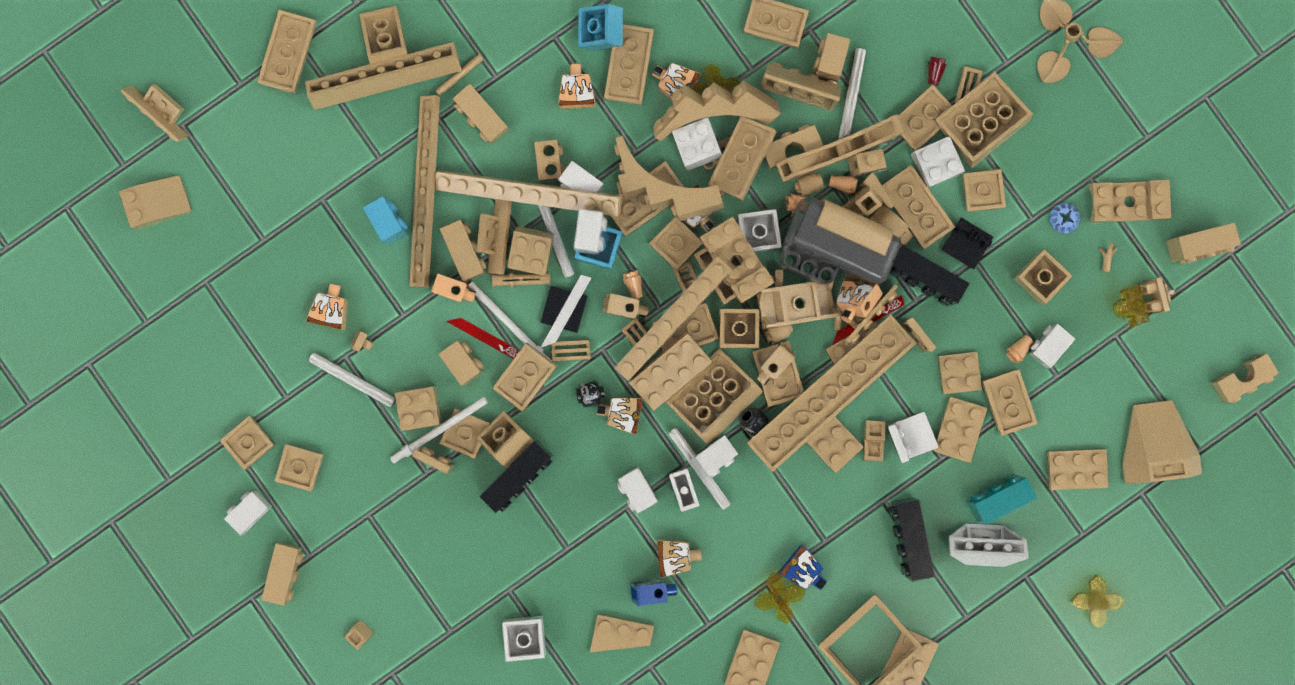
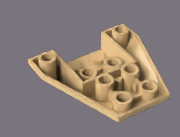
M1173 400L1133 405L1122 463L1125 484L1174 480L1202 474L1200 455Z

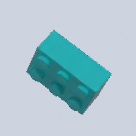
M1014 474L1005 478L1006 482L1000 485L995 483L989 486L988 491L984 493L980 491L971 495V499L967 502L977 522L986 525L1038 499L1028 478Z

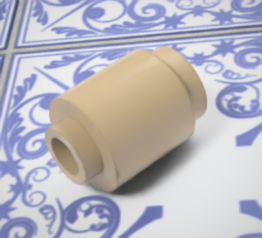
M815 173L799 177L797 182L794 183L796 193H800L801 196L819 192L820 189L824 188L821 175H815Z
M791 325L766 328L763 334L768 342L775 344L789 337L790 333L793 332V328Z

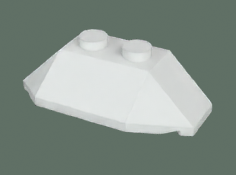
M965 524L949 536L950 555L965 565L1005 567L1026 560L1029 557L1027 540L1004 525Z

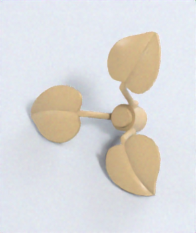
M1044 0L1040 9L1042 25L1049 31H1055L1059 27L1066 29L1064 32L1066 42L1059 55L1056 52L1049 51L1040 56L1037 69L1043 83H1055L1068 74L1070 61L1062 56L1068 44L1076 42L1079 37L1085 43H1090L1088 51L1096 58H1106L1112 55L1123 44V39L1110 29L1096 27L1089 31L1088 40L1084 36V32H1082L1079 24H1068L1072 18V9L1066 2L1061 0Z

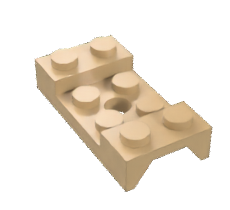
M1170 180L1129 183L1108 182L1092 183L1089 185L1093 202L1091 223L1167 220L1171 218ZM1126 197L1132 198V207L1125 205L1124 200Z
M731 217L699 238L713 260L720 254L730 262L731 258L735 255L742 258V264L735 266L724 278L740 304L775 283L743 235L734 217Z
M834 281L824 285L808 282L760 291L757 293V301L762 329L839 317V312L833 305L831 292ZM797 298H800L803 301V307L801 309H798L795 306V300Z

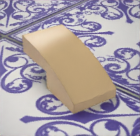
M866 420L863 461L883 462L885 422Z

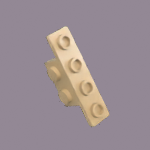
M157 84L151 85L145 96L134 86L121 90V93L126 96L128 101L135 104L143 114L154 121V124L164 130L172 140L179 142L188 138L189 135L176 124L184 108Z
M495 199L494 216L480 214L476 252L489 255L488 274H504L512 201Z
M896 284L882 300H878L867 317L854 316L852 322L848 323L855 330L845 341L847 347L850 343L854 345L861 337L859 333L863 329L867 330L872 325L873 321L871 319L875 315L880 316L886 308L884 307L886 302H892L898 295L896 292L898 286Z

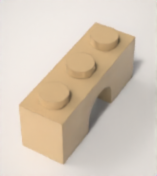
M809 124L798 128L799 131L792 134L790 131L782 134L779 140L774 141L773 139L764 157L768 170L776 168L777 163L787 159L785 149L790 145L798 146L802 153L822 147L823 143L815 125L809 126Z
M1267 353L1259 354L1243 363L1248 371L1247 378L1243 382L1238 380L1235 373H1226L1211 382L1222 402L1233 404L1241 399V395L1256 391L1258 385L1262 383L1268 384L1274 380V376L1279 374Z

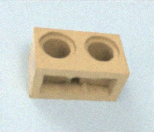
M557 140L534 142L539 182L559 181L558 179L565 171L564 163L560 162V156H563L562 144L558 145ZM547 147H552L555 151L553 155L546 156L544 150ZM549 166H555L557 168V171L554 175H548L546 173V170Z

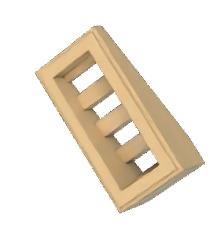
M873 172L859 185L861 189L870 186L882 200L881 206L889 210L894 206Z
M690 262L683 264L677 271L673 269L682 293L698 278ZM688 270L690 271V273L680 277L679 275ZM693 278V280L683 283V281Z

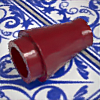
M931 57L930 61H928V84L939 86L947 66L945 64L946 59Z

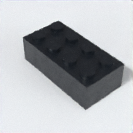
M900 245L889 273L896 278L898 276L905 279L904 282L911 287L918 286L922 289L921 292L923 294L939 298L938 302L945 306L958 304L970 284L904 245Z
M535 440L479 497L495 513L499 510L503 512L512 503L510 499L513 496L517 498L525 490L523 486L526 483L530 485L539 476L537 472L540 469L544 471L553 462L551 460L553 455L538 440Z
M911 497L891 501L889 514L895 522L892 529L894 537H897L899 542L896 545L898 556H901L903 562L900 564L902 575H905L910 581L935 577L920 500Z

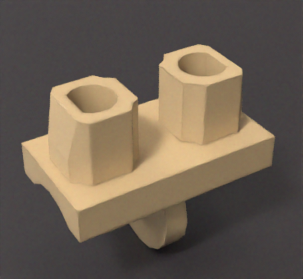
M1162 277L1147 280V283L1141 285L1142 293L1144 295L1151 294L1152 301L1146 302L1147 312H1155L1157 314L1170 311L1168 303L1171 302L1170 295L1175 294V291L1168 290L1167 284H1163Z

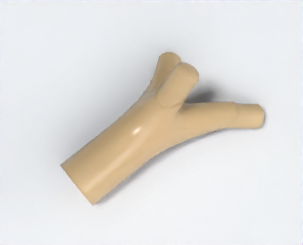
M1110 243L1107 252L1099 248L1103 256L1102 271L1110 272L1111 260L1117 251L1116 247L1113 248L1114 243Z
M833 300V305L839 312V317L834 318V330H841V316L843 312Z

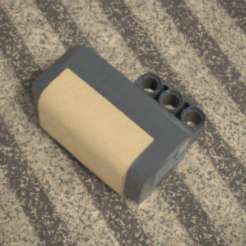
M807 197L799 201L782 240L781 245L783 249L778 261L783 269L820 285L832 283L837 272L851 278L873 284H881L890 273L893 260H895L900 248V240L896 235H893V230L828 200H817L813 197ZM788 255L793 258L791 265H788L786 262ZM805 263L810 265L808 273L803 269ZM822 271H825L827 273V279L825 281H823L821 278Z

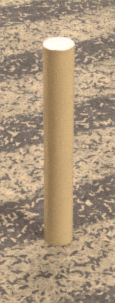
M478 54L462 67V71L456 72L435 91L441 96L484 59Z

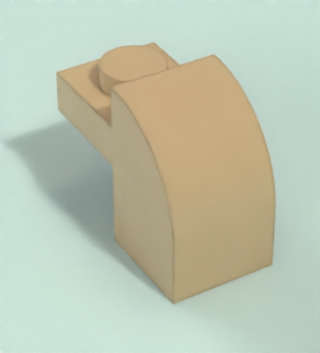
M868 186L855 193V196L842 207L861 216L865 214L868 217L882 205V200Z
M881 206L870 218V220L893 230V235L899 238L900 245L905 246L913 237L912 233L908 230V225L894 212L884 206Z

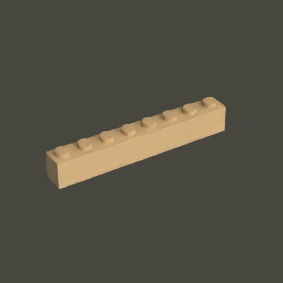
M451 42L305 82L307 97L314 110L456 73L462 71L455 44Z
M722 254L718 255L614 368L629 381L735 266Z

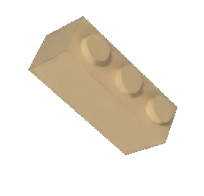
M471 84L453 98L456 103L453 106L460 114L464 112L467 115L466 121L473 129L477 127L480 130L478 135L485 143L489 141L491 144H494L509 131L507 125Z
M460 219L440 228L462 281L465 283L486 274L484 271L487 268L483 258H479L476 253L477 244L475 240L471 241L469 237L471 230L468 223H463Z
M283 542L275 544L262 601L282 606L291 602L294 595L292 586L293 583H296L299 572L296 571L297 566L301 564L303 559L302 547Z

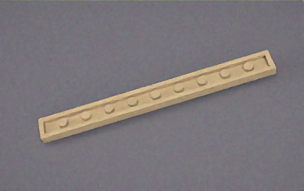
M435 95L420 96L409 287H429L440 97Z
M437 170L435 173V190L576 211L582 209L603 212L604 215L611 216L620 215V195Z

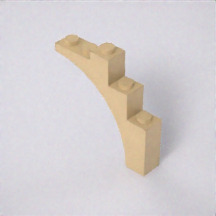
M745 80L740 85H737L732 93L716 83L706 88L702 95L683 85L671 97L673 106L669 107L662 118L655 122L653 129L655 138L662 141L672 131L681 126L710 116H743L768 126L781 112L776 100Z
M897 114L830 144L789 157L776 165L783 182L815 173L827 166L843 162L855 154L869 152L905 132Z
M623 136L615 138L617 144L614 145L616 155L621 156L622 160L619 163L622 175H618L620 182L616 184L619 194L623 193L625 199L645 193L646 205L650 204L652 210L671 205L673 215L678 216L679 221L724 208L718 185L705 188H685L663 182L646 172L636 162L628 150Z

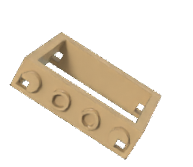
M876 594L871 596L818 645V648L852 685L862 684L828 647L876 604L914 646L871 685H888L894 679L892 676L897 671L901 673L909 666L907 662L911 658L916 660L923 653L921 651L923 649L922 644Z

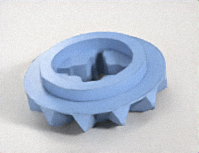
M1061 203L1052 209L1049 220L1051 226L1057 232L1070 233L1079 226L1081 218L1079 210L1074 205ZM1070 212L1068 216L1070 222L1062 223L1063 217L1060 214L1065 215Z

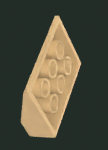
M772 62V64L768 63L760 86L762 90L829 111L834 110L841 94V86L837 85L838 83L833 80H819V77L816 75L808 74L807 76L794 68L788 70L783 68V65Z
M994 72L935 119V122L946 137L950 136L959 156L970 168H973L1028 124L1033 113Z
M720 348L710 357L712 362L665 401L708 446L763 392Z

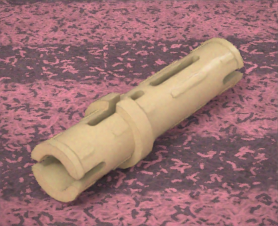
M509 272L507 275H492L493 287L510 286V288H514V286L550 285V272L546 273L545 276L534 273L514 274L513 272ZM535 278H539V279H540V280H523V279H535ZM519 279V280H516V281H503V280Z

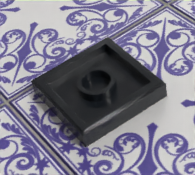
M553 286L550 287L540 323L553 326L571 291ZM581 296L564 326V330L578 333L588 296Z

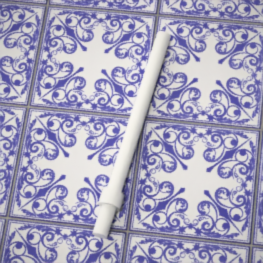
M474 282L467 286L470 290L476 291V296L524 344L529 343L551 360L543 352L544 350L539 345H536Z
M482 397L413 443L406 444L399 452L391 456L390 460L392 463H396L405 456L409 457L414 453L415 449H418L488 403L487 399Z

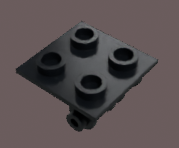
M960 218L941 250L974 270L987 247L989 248L992 244L993 236L965 219Z

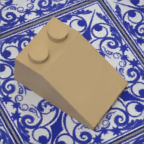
M397 6L359 14L370 64L408 54Z
M180 175L139 184L119 191L130 227L136 230L192 212Z

